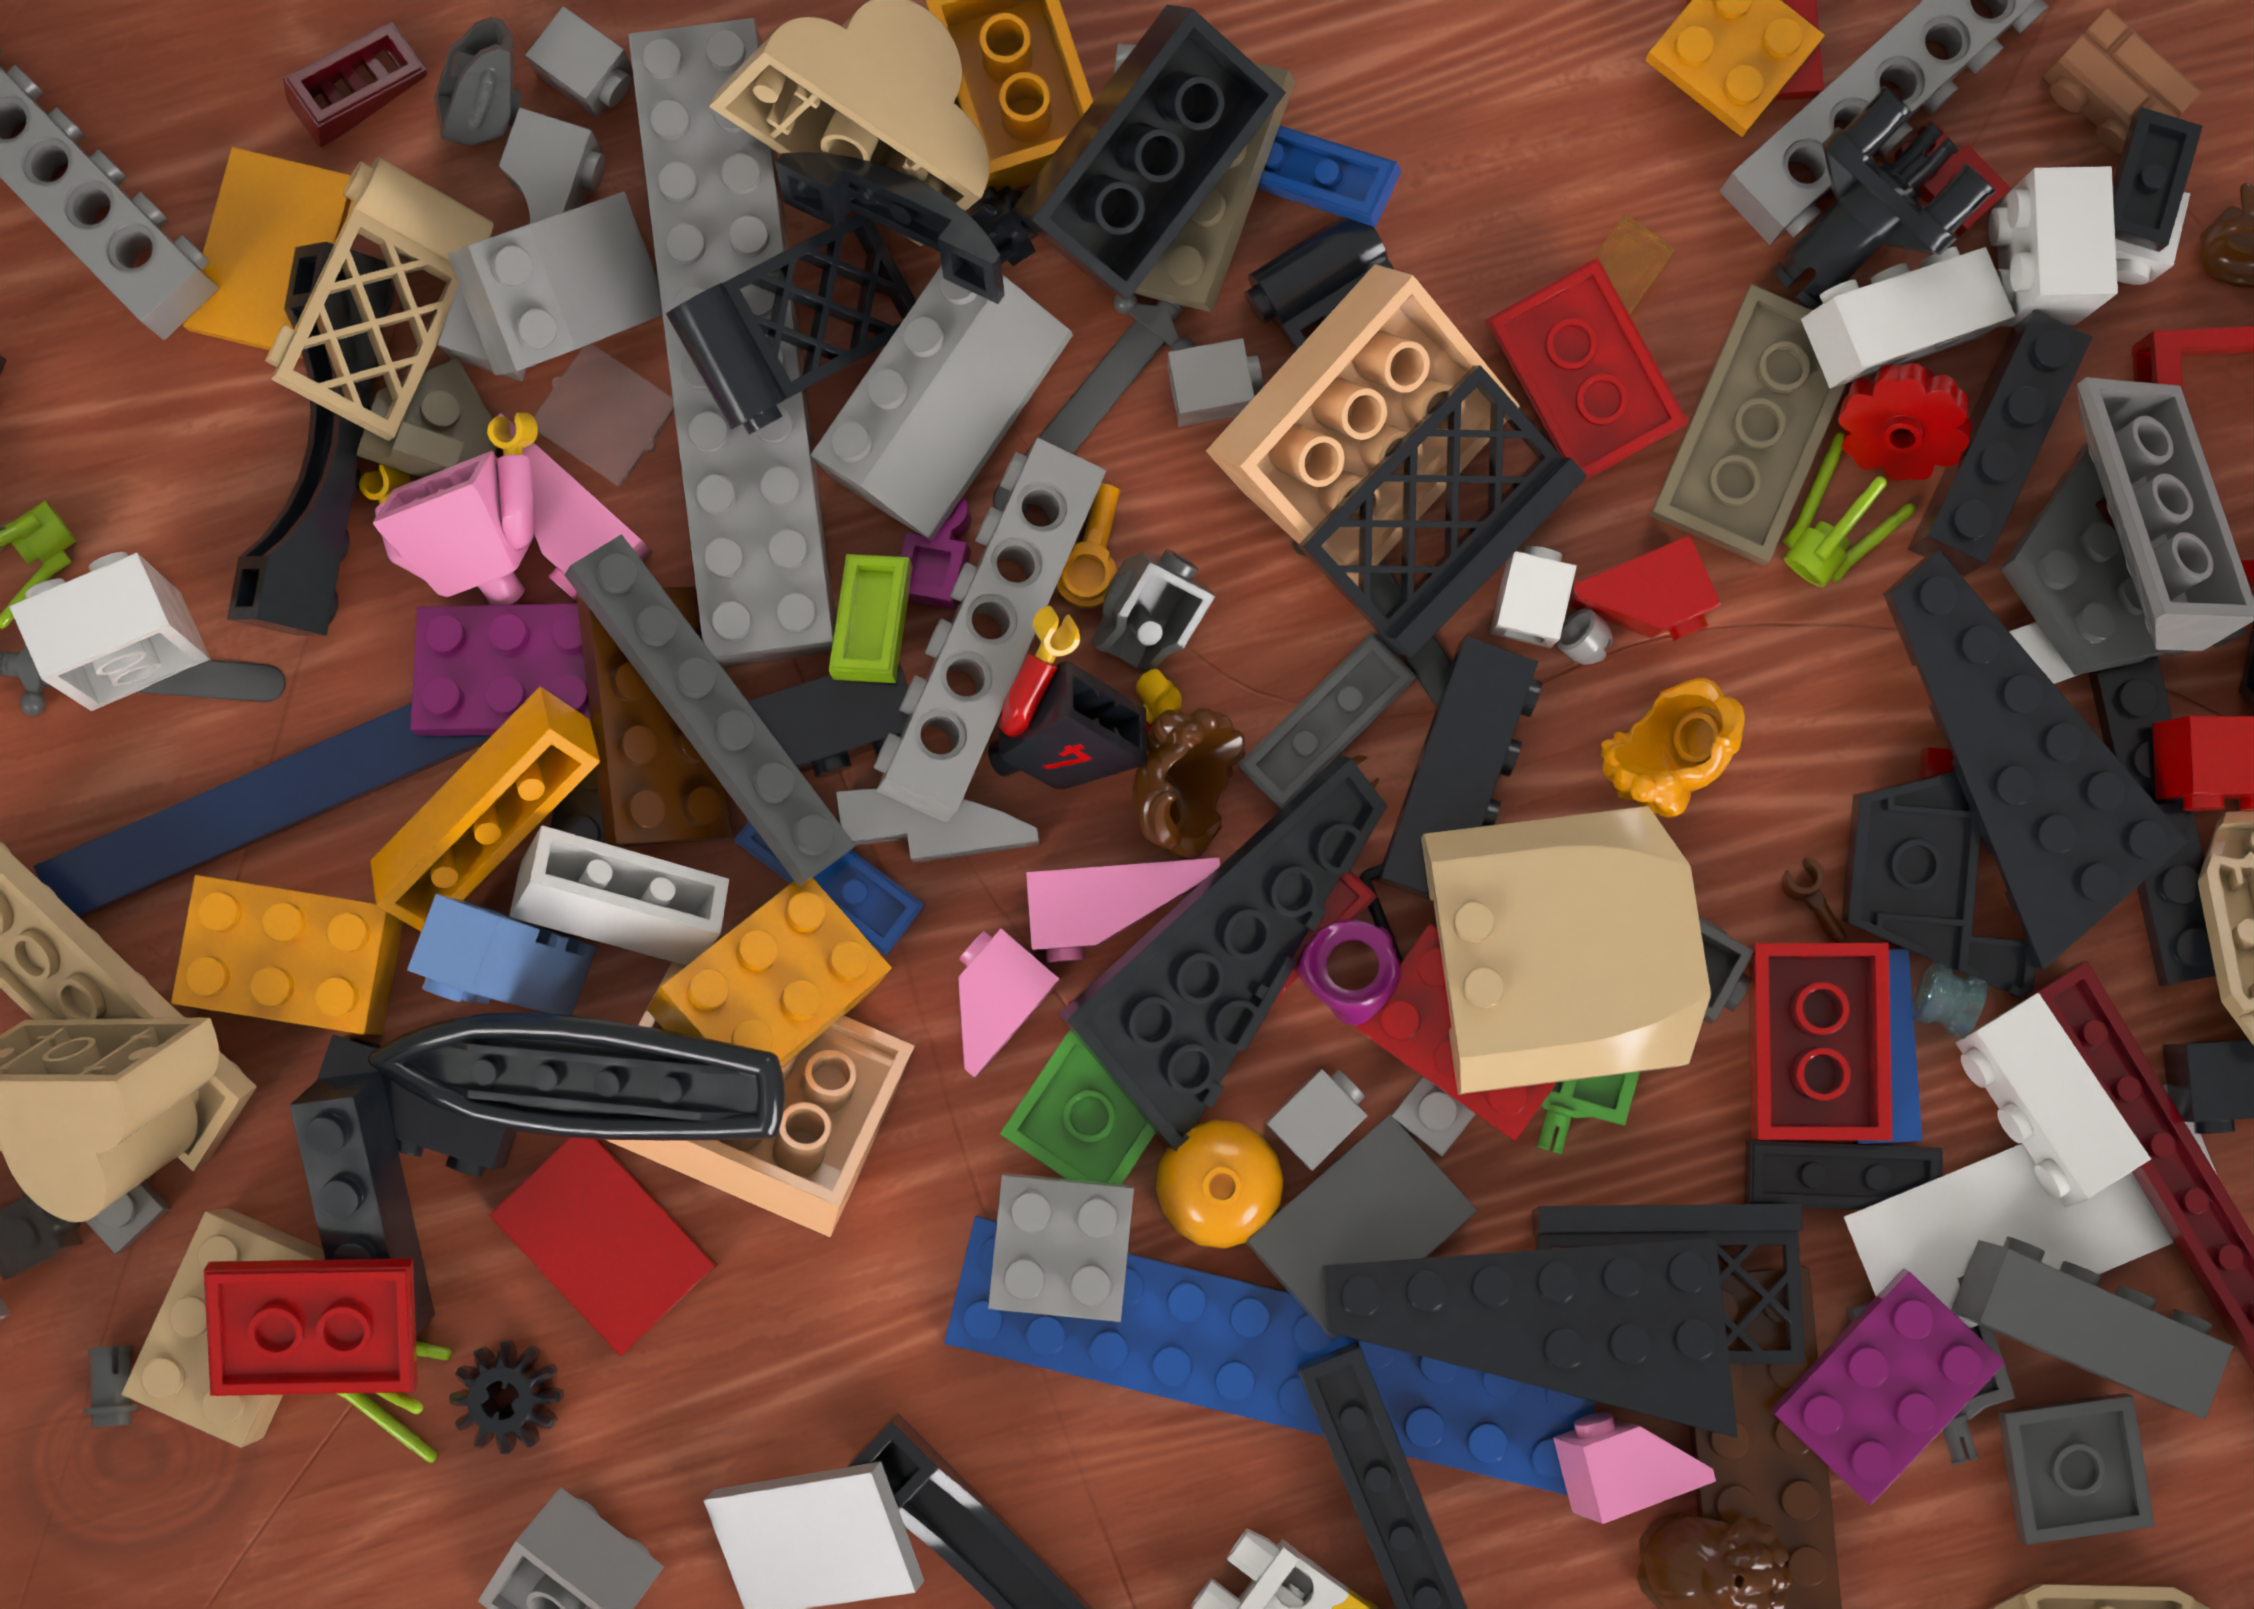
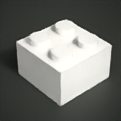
M2112 166L2034 168L1996 204V208L1992 209L1989 217L1988 234L1991 245L1998 246L1999 269L1996 272L2015 314L2014 318L2002 324L2001 327L2015 326L2033 310H2037L2066 325H2077L2118 294Z

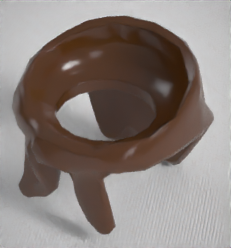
M2243 183L2240 187L2243 210L2235 206L2228 207L2212 225L2201 233L2200 260L2204 270L2214 278L2233 286L2254 288V186L2250 183Z

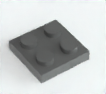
M2119 1393L1998 1411L2018 1541L2029 1545L2155 1527L2132 1395Z

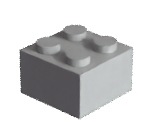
M1004 1173L1001 1178L988 1309L1121 1322L1134 1186Z

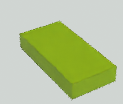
M846 554L829 665V673L833 680L896 683L913 568L909 557Z

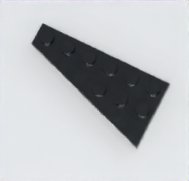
M1940 550L1931 551L1886 590L1883 595L1912 666L1917 667L1931 701V704L1928 706L1937 728H1942L1954 758L1951 760L1986 849L1988 853L1993 854L2007 891L2004 893L2012 913L2018 915L2029 943L2026 947L2035 968L2044 970L2185 846L2188 841Z
M1340 755L1059 1014V1017L1168 1148L1177 1151L1190 1138L1186 1133L1195 1127L1207 1106L1213 1108L1224 1089L1220 1082L1239 1050L1247 1049L1297 963L1292 959L1309 929L1315 931L1327 911L1323 908V905L1341 874L1350 872L1387 808L1386 803L1352 758Z
M1716 1237L1322 1266L1328 1333L1738 1438Z

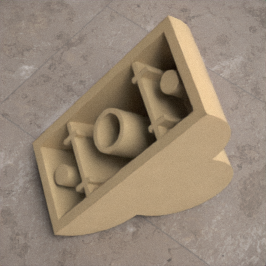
M871 0L861 6L842 26L816 17H801L786 22L720 86L709 105L711 109L779 154L793 152L828 153L874 162L907 174L929 185L948 197L964 211L982 198L988 182L989 157L982 135L969 116L954 104L962 81V66L958 49L950 33L940 20L927 9L910 0ZM907 237L908 239H910L911 241H913L914 243H916V244L919 245L920 247L923 245L922 243H919V242H917V241H915V240H913V239Z
M211 1018L23 1020L0 1035V1151H2L12 1175L23 1191L38 1206L60 1219L71 1222L88 1221L189 1149L195 1140L198 1128L197 1112L191 1093L213 1077L219 1062V1044Z

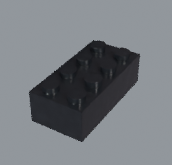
M1167 4L1011 209V212L1104 290L1128 300L1286 92L1193 8Z

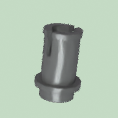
M132 1345L88 1348V1355H90L91 1407L84 1408V1415L91 1414V1427L132 1424V1411H138V1404H131L130 1398L121 1395L131 1374Z

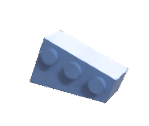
M439 894L435 895L407 971L426 977L422 986L423 990L457 1002L464 1000L470 1003L477 1001L489 1004L490 999L549 1014H573L598 947L538 925L509 917L510 915L480 904Z

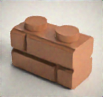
M2109 8L2101 14L2043 76L2051 85L2050 93L2053 99L2069 112L2077 113L2080 111L2098 127L2096 134L2101 143L2110 151L2120 155L2132 116L2141 107L2178 118L2202 92Z

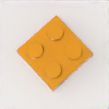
M1692 0L1649 51L1645 61L1739 136L1743 137L1816 49L1825 35L1781 0Z

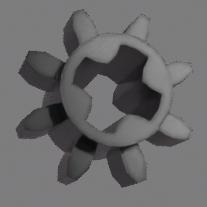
M990 186L985 189L982 198L971 206L973 212L969 216L991 239L1000 254L1001 264L1008 260L1014 266L1036 252L1031 240L1039 235L1011 212V209L1024 193L1018 190L1012 191L1009 186L997 192Z

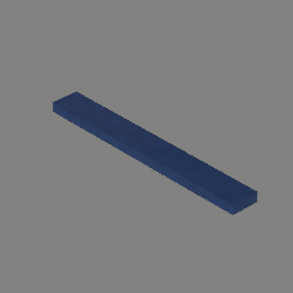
M412 703L36 864L34 869L39 880L50 887L57 897L81 919L480 747L492 735L417 736L410 730Z

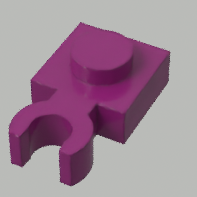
M961 499L959 501L955 514L946 520L932 541L920 534L906 532L900 557H909L913 566L908 602L957 609L959 601L951 598L950 595L966 562L969 563L971 555L967 542L956 540L964 535L971 525L972 512L967 500Z

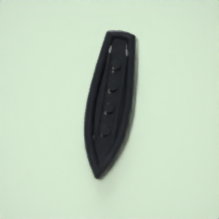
M529 1012L475 1014L436 1022L408 1032L377 1048L368 1055V1063L372 1067L381 1071L382 1074L403 1089L436 1107L492 1126L518 1132L557 1137L649 1141L774 1138L779 1131L785 1106V1084L778 1056L773 1052L662 1029L572 1015Z

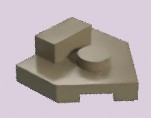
M455 358L424 371L395 437L387 441L364 429L356 456L423 478L487 452L493 451L495 454L497 446L490 441L487 434L488 425L492 417L459 359ZM388 387L377 391L371 408L373 413L383 418L386 417L393 401Z

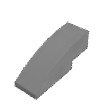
M876 789L836 792L841 827L856 846L908 839L910 858L914 863L1040 845L1039 833L1036 827L1002 811L962 799L958 811L947 823H944L877 792Z

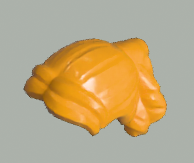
M1694 678L1660 692L1652 708L1640 721L1631 727L1629 733L1616 732L1613 739H1607L1601 743V757L1604 759L1603 773L1609 781L1613 782L1619 798L1624 800L1635 799L1639 807L1649 806L1654 814H1660L1666 818H1674L1685 811L1691 797V792L1706 787L1717 779L1726 769L1733 754L1737 753L1740 749L1745 721L1743 706L1736 699L1724 697L1718 685L1707 678Z

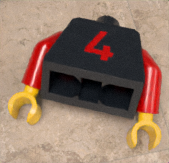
M1051 606L1041 608L1033 619V629L1041 644L1036 654L1028 653L1007 693L997 720L999 739L989 745L988 757L993 769L1003 777L1024 771L1054 789H1067L1107 776L1117 775L1147 764V734L1150 727H1152L1151 724L1166 710H1180L1182 698L1178 689L1171 680H1167L1160 670H1149L1140 677L1136 684V693L1144 703L1140 705L1068 660L1057 665L1053 664L1056 656H1065L1078 647L1080 642L1079 629L1070 614L1066 615L1062 625L1057 629L1059 618Z

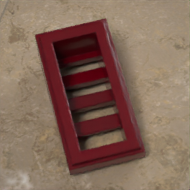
M391 21L283 78L286 99L290 107L317 145L322 147L348 132L426 77L427 71ZM382 50H385L398 68V70L391 74H388L376 57V54ZM362 64L375 80L374 83L368 86L355 70ZM340 79L344 81L352 93L343 98L334 85ZM320 93L329 105V107L323 110L320 109L313 99Z

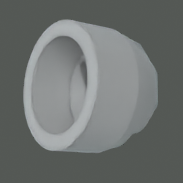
M1585 608L1575 612L1564 622L1560 640L1556 645L1573 661L1583 665H1592L1604 660L1606 657L1604 648L1612 646L1613 636L1606 621L1592 609Z

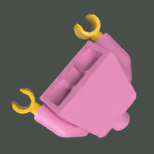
M526 412L516 413L514 419L516 435L514 438L510 436L507 417L497 416L491 420L487 430L489 439L495 446L503 449V457L498 459L494 452L490 451L413 482H410L409 473L383 464L379 465V471H370L363 474L359 482L360 490L367 498L379 501L380 505L375 508L376 518L373 524L382 535L387 556L392 563L425 580L438 595L445 597L478 586L490 605H511L524 594L525 588L513 571L519 567L534 536V495L531 460L528 456L523 455V449L531 446L538 435V425L531 414Z

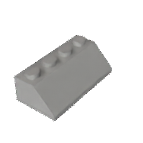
M942 265L810 455L834 482L930 541L938 534L1073 336L1070 329L1004 275L1005 296L999 304H996L944 279Z
M2089 377L2080 381L2077 384L2080 422L2089 446L2090 457L2095 464L2107 500V509L2113 519L2126 558V566L2132 576L2145 615V624L2151 634L2155 649L2203 651L2254 621V598L2181 386Z

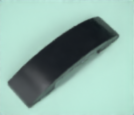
M793 152L782 153L775 161L784 203L836 228L852 210L940 252L944 279L996 304H999L1005 296L1000 254L991 239L962 208L929 185L892 168L849 156Z

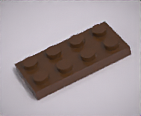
M662 587L702 640L696 587ZM577 592L590 720L600 759L599 764L596 766L604 843L616 847L716 841L732 837L726 789Z

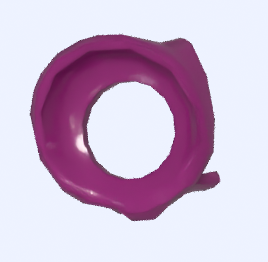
M1340 920L1319 930L1305 946L1297 962V972L1299 978L1308 989L1331 1009L1341 1022L1354 1026L1367 1022L1385 1005L1394 993L1401 978L1400 964L1402 962L1397 958L1396 949L1393 948V937L1385 928L1359 920ZM1350 941L1362 942L1370 946L1377 954L1379 960L1378 974L1374 981L1367 987L1356 991L1344 990L1335 985L1327 972L1328 958L1332 951L1342 943Z

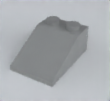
M625 191L447 253L495 376L522 370L663 315L659 283Z

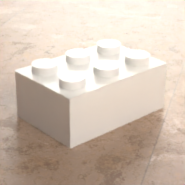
M116 552L103 556L89 565V573L66 583L61 578L39 583L26 591L25 596L27 599L9 606L41 679L90 711L138 692L190 667L211 660L181 592L138 553L128 556L126 552Z

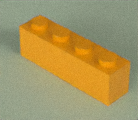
M540 686L370 860L376 906L421 932L436 894L464 900L599 764L600 759L590 719Z

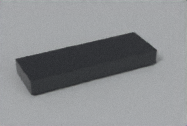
M1746 1140L1744 1204H1801V1207L1862 1210L1942 1177L1943 1148Z

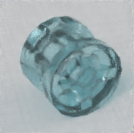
M1939 961L1933 962L1924 973L1912 1002V1020L1923 1025L1932 1022L1938 1023L1945 1027L1948 1035L1958 1039H1965L1981 1015L1987 996V982L1976 976H1969L1963 979L1954 975L1950 966Z

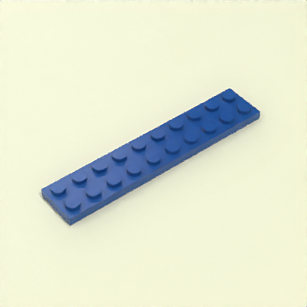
M975 1216L944 1344L1324 1436L1298 1373V1364L1358 1340L1338 1336L1332 1342L1288 1291L1128 1252L1121 1322L988 1309L997 1220ZM1359 1341L1406 1456L1568 1495L1553 1437L1575 1430L1574 1422L1581 1417L1593 1414L1596 1402Z

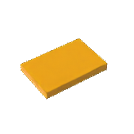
M232 147L203 254L211 262L203 272L219 289L183 323V327L190 332L270 351L283 325L293 329L284 306L295 247L325 241L335 244L349 214L348 209L352 200L343 196V191L351 175Z

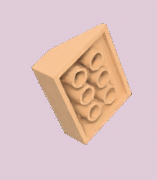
M1375 264L1211 444L1206 452L1248 498L1300 544L1473 366L1481 365L1518 408L1520 405L1413 275ZM1477 388L1461 402V430H1490L1491 403ZM1448 417L1435 430H1448ZM1427 437L1417 447V475H1446L1447 437ZM1460 437V473L1489 442L1490 438ZM1404 462L1391 475H1404ZM1383 482L1373 492L1372 520H1403L1404 482ZM1416 482V520H1419L1445 491L1446 482ZM1360 507L1347 520H1360ZM1339 527L1321 545L1338 565H1359L1360 527ZM1372 527L1371 565H1378L1401 540L1402 527ZM1346 573L1358 586L1359 573Z
M672 962L657 991L660 986L686 967V965ZM646 1010L639 1026L664 1030ZM843 1016L781 1067L785 1084V1106L779 1131L774 1138L607 1141L831 1237L857 1182L915 1046L847 1016Z

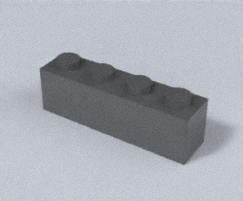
M2007 1236L2003 1246L1978 1240L1951 1308L1955 1315L2171 1408L2206 1419L2233 1349L2232 1345L2209 1336L2213 1324L2176 1309L2173 1310L2171 1318L2153 1311L2157 1303L2156 1299L2125 1286L2118 1285L2116 1293H2110L2098 1287L2101 1275L2076 1264L2063 1261L2060 1270L2042 1263L2045 1254L2044 1250L2021 1240Z

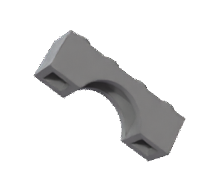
M519 107L499 167L511 185L525 196L531 224L583 206L588 189L595 191L601 182L605 168V155L601 154L602 148L592 130ZM458 285L437 345L452 360L458 358L461 363L493 372L461 287ZM527 368L501 375L523 382Z

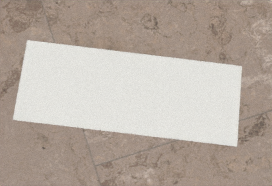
M2167 1084L2163 1085V1087L2168 1093ZM2185 1122L2215 1171L2201 1134H2195L2194 1122ZM2023 1144L1844 1217L1875 1296L1904 1268L1910 1271L1950 1310L1960 1288L1957 1278L1965 1275L1978 1240L2003 1246L2007 1236L2044 1250L2045 1254L2042 1263L2060 1270L2062 1262L2067 1261L2097 1274L2174 1243L2132 1172L2090 1199L2064 1207L2060 1199L2050 1196L2039 1183L2034 1171L2036 1163ZM1957 1316L1969 1328H1973L1978 1325L1974 1322Z

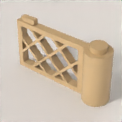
M378 157L371 166L362 161L359 162L351 174L343 191V196L352 200L345 223L295 329L286 325L280 328L265 361L276 367L271 380L390 441L398 431L438 343L457 286L459 285L447 253L490 238L494 224L493 221ZM357 233L380 245L388 266L387 269L359 276L350 252ZM398 256L409 261V263L401 265ZM342 267L346 280L335 282ZM423 269L445 281L446 285L438 302L417 307L405 274ZM392 278L404 312L376 319L363 285ZM350 289L363 323L334 331L324 303L329 294ZM432 314L425 329L421 317ZM408 321L418 347L413 357L392 362L380 328ZM316 322L321 334L308 338ZM367 332L379 366L350 374L338 340ZM325 344L337 375L336 379L317 383L293 370L303 349ZM407 368L400 383L396 371ZM381 375L384 376L393 400L385 418L362 406L354 383ZM341 387L345 397L332 391V389Z

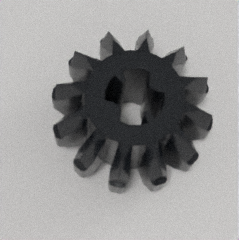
M505 1340L499 1344L497 1357L490 1349L484 1346L474 1352V1361L477 1368L463 1365L456 1371L455 1376L470 1389L455 1391L449 1396L450 1404L455 1406L468 1405L469 1413L461 1416L455 1422L458 1430L467 1429L475 1423L480 1427L474 1437V1445L482 1449L487 1446L496 1434L499 1452L501 1454H509L515 1448L517 1437L528 1448L540 1441L536 1425L548 1429L556 1425L558 1417L543 1404H553L563 1400L564 1391L559 1388H545L544 1381L553 1377L558 1372V1369L554 1363L546 1365L538 1371L533 1367L540 1352V1349L532 1345L526 1348L518 1361L517 1350L513 1340ZM513 1385L517 1389L519 1397L510 1405L501 1409L496 1403L495 1396L500 1394L502 1388L505 1389Z

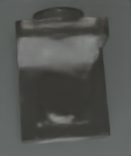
M26 1193L23 1194L22 1200L1 1209L0 1274L3 1280L14 1278L83 1244L76 1230L80 1227L81 1222L63 1220L48 1213L38 1206Z

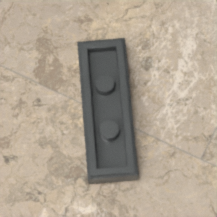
M1372 632L1237 765V768L1281 810L1356 739L1417 676Z

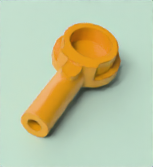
M1101 483L1090 508L1083 541L1074 545V549H1072L1057 583L1058 591L1067 603L1081 609H1093L1104 605V597L1118 571L1114 560L1110 557V552L1107 550L1120 495V489L1113 485Z

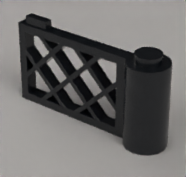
M856 214L842 221L837 228L833 226L757 266L699 293L671 309L666 315L730 429L732 430L743 424L748 435L783 417L777 404L887 345L902 321L892 326L870 317L875 291L892 299L903 320L916 303V299L873 221L860 214ZM853 231L867 254L864 270L839 260L843 237ZM827 245L826 254L817 251ZM800 259L823 269L818 295L792 285L797 260ZM780 270L778 279L770 276V274ZM836 275L861 285L857 311L831 301ZM753 284L775 293L771 320L753 314L740 290ZM789 299L815 310L810 336L784 326ZM828 315L854 325L850 350L845 351L824 342ZM867 331L876 334V336L866 341ZM781 341L807 351L803 375L792 382L778 359ZM821 356L830 360L819 366Z
M1341 216L1248 274L1251 288L1245 291L1244 294L1249 306L1260 322L1265 324L1272 320L1282 330L1296 352L1306 341L1301 331L1320 319L1325 320L1375 264L1395 269L1388 260L1386 249L1373 226Z

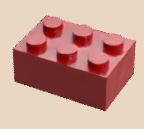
M1754 943L1748 945V948L1754 950L1748 962V976L1752 978L1748 987L1751 1138L1757 1140L1892 1141L1889 943Z

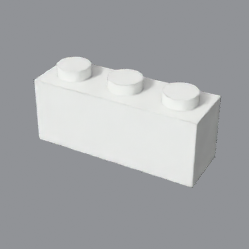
M1951 247L1946 249L1941 255L1933 254L1921 262L1922 268L1910 271L1907 263H1902L1873 276L1870 279L1871 285L1859 288L1857 281L1854 279L1838 284L1821 293L1819 296L1823 304L1801 318V321L1829 388L1831 389L1875 374L1884 365H1902L1981 338L2014 318L2015 314L1987 248L1984 247L1960 255L1957 247Z
M541 825L521 860L509 917L687 966L709 949L721 934L729 879Z
M2039 993L2018 1003L1955 1042L1962 1052L1961 1063L1966 1074L1977 1086L1986 1088L1999 1108L1997 1115L2001 1126L2011 1139L2024 1145L2036 1163L2034 1171L2039 1183L2050 1196L2060 1199L2064 1207L2090 1199L2151 1160Z

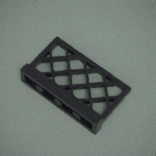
M1476 365L1444 395L1303 539L1298 547L1378 632L1376 636L1394 654L1413 657L1583 482L1587 475L1572 458H1562L1483 367ZM1475 388L1491 403L1490 430H1461V402ZM1448 417V430H1435ZM1504 419L1515 431H1503ZM1427 437H1447L1446 475H1417V447ZM1460 437L1490 438L1489 476H1460ZM1503 438H1522L1539 457L1521 476H1502ZM1404 462V475H1391ZM1383 482H1404L1403 520H1372L1373 492ZM1416 482H1446L1445 521L1416 520ZM1459 483H1489L1488 510L1478 521H1458ZM1502 483H1514L1502 495ZM1360 507V520H1347ZM1339 527H1360L1359 565H1338L1321 545ZM1372 527H1402V566L1371 565ZM1415 528H1445V553L1434 566H1415ZM1458 528H1470L1458 540ZM1346 573H1359L1358 586ZM1371 573H1401V600L1386 615L1371 601ZM1414 573H1426L1414 585Z
M1801 1204L1539 1206L1532 1210L1533 1236H1535L1536 1250L1716 1237L1718 1259L1726 1265L1720 1272L1721 1284L1733 1272L1760 1297L1737 1324L1724 1314L1725 1326L1729 1331L1727 1333L1728 1346L1737 1338L1749 1350L1728 1351L1730 1365L1805 1364L1798 1231L1803 1230ZM1720 1246L1744 1247L1732 1258ZM1756 1246H1782L1783 1274L1767 1291L1740 1264ZM1783 1287L1785 1292V1308L1774 1298ZM1766 1305L1786 1322L1787 1350L1763 1351L1743 1332Z

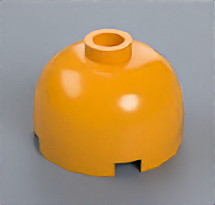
M1219 1119L1201 1122L1186 1133L1190 1138L1177 1151L1167 1146L1158 1162L1155 1188L1162 1213L1177 1233L1199 1246L1225 1249L1244 1244L1275 1216L1281 1205L1284 1178L1278 1156L1261 1134L1240 1122Z

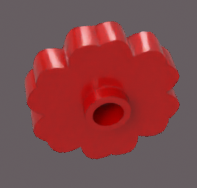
M1910 363L1901 366H1881L1877 371L1875 381L1870 379L1855 380L1850 387L1849 394L1845 396L1841 403L1838 422L1845 429L1842 443L1843 450L1852 456L1856 464L1862 469L1871 470L1883 467L1884 473L1891 480L1903 481L1909 478L1913 480L1928 479L1932 475L1935 465L1943 467L1954 466L1960 460L1961 452L1968 447L1972 423L1967 418L1969 397L1958 388L1953 378L1947 375L1935 376L1930 369L1922 365Z

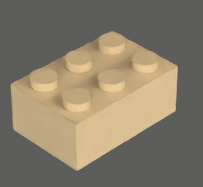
M231 1208L205 1211L121 1395L240 1448L264 1438L283 1395L210 1396L203 1270L208 1261L325 1260L323 1249Z

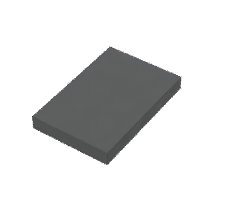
M1389 1114L1267 1222L1266 1225L1250 1237L1246 1244L1333 1342L1339 1335L1328 1333L1322 1266L1426 1258L1478 1210L1397 1120Z

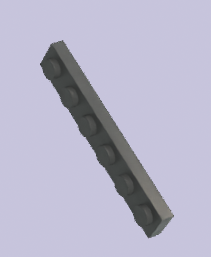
M622 534L570 565L565 573L566 578L799 887L856 846Z

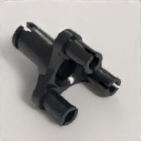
M1886 86L1879 90L1880 92L1844 130L1837 127L1822 143L1833 194L1838 200L1787 252L1789 258L1784 263L1777 262L1772 268V272L1786 288L1792 285L1808 267L1816 271L1815 278L1796 296L1812 310L1823 304L1819 296L1821 293L1848 281L1884 243L1892 248L1941 255L1957 239L1954 232L1990 195L1993 196L1996 192L1995 188L1968 163H1965L1961 167L1962 170L1926 206L1918 203L1917 200L1922 196L1918 190L1953 154L1960 150L1948 137L1930 156H1927L1926 151L1943 134L1932 122L1926 125V129L1891 165L1886 161L1881 166L1875 164L1876 161L1872 156L1908 118L1910 119L1914 115L1912 110Z

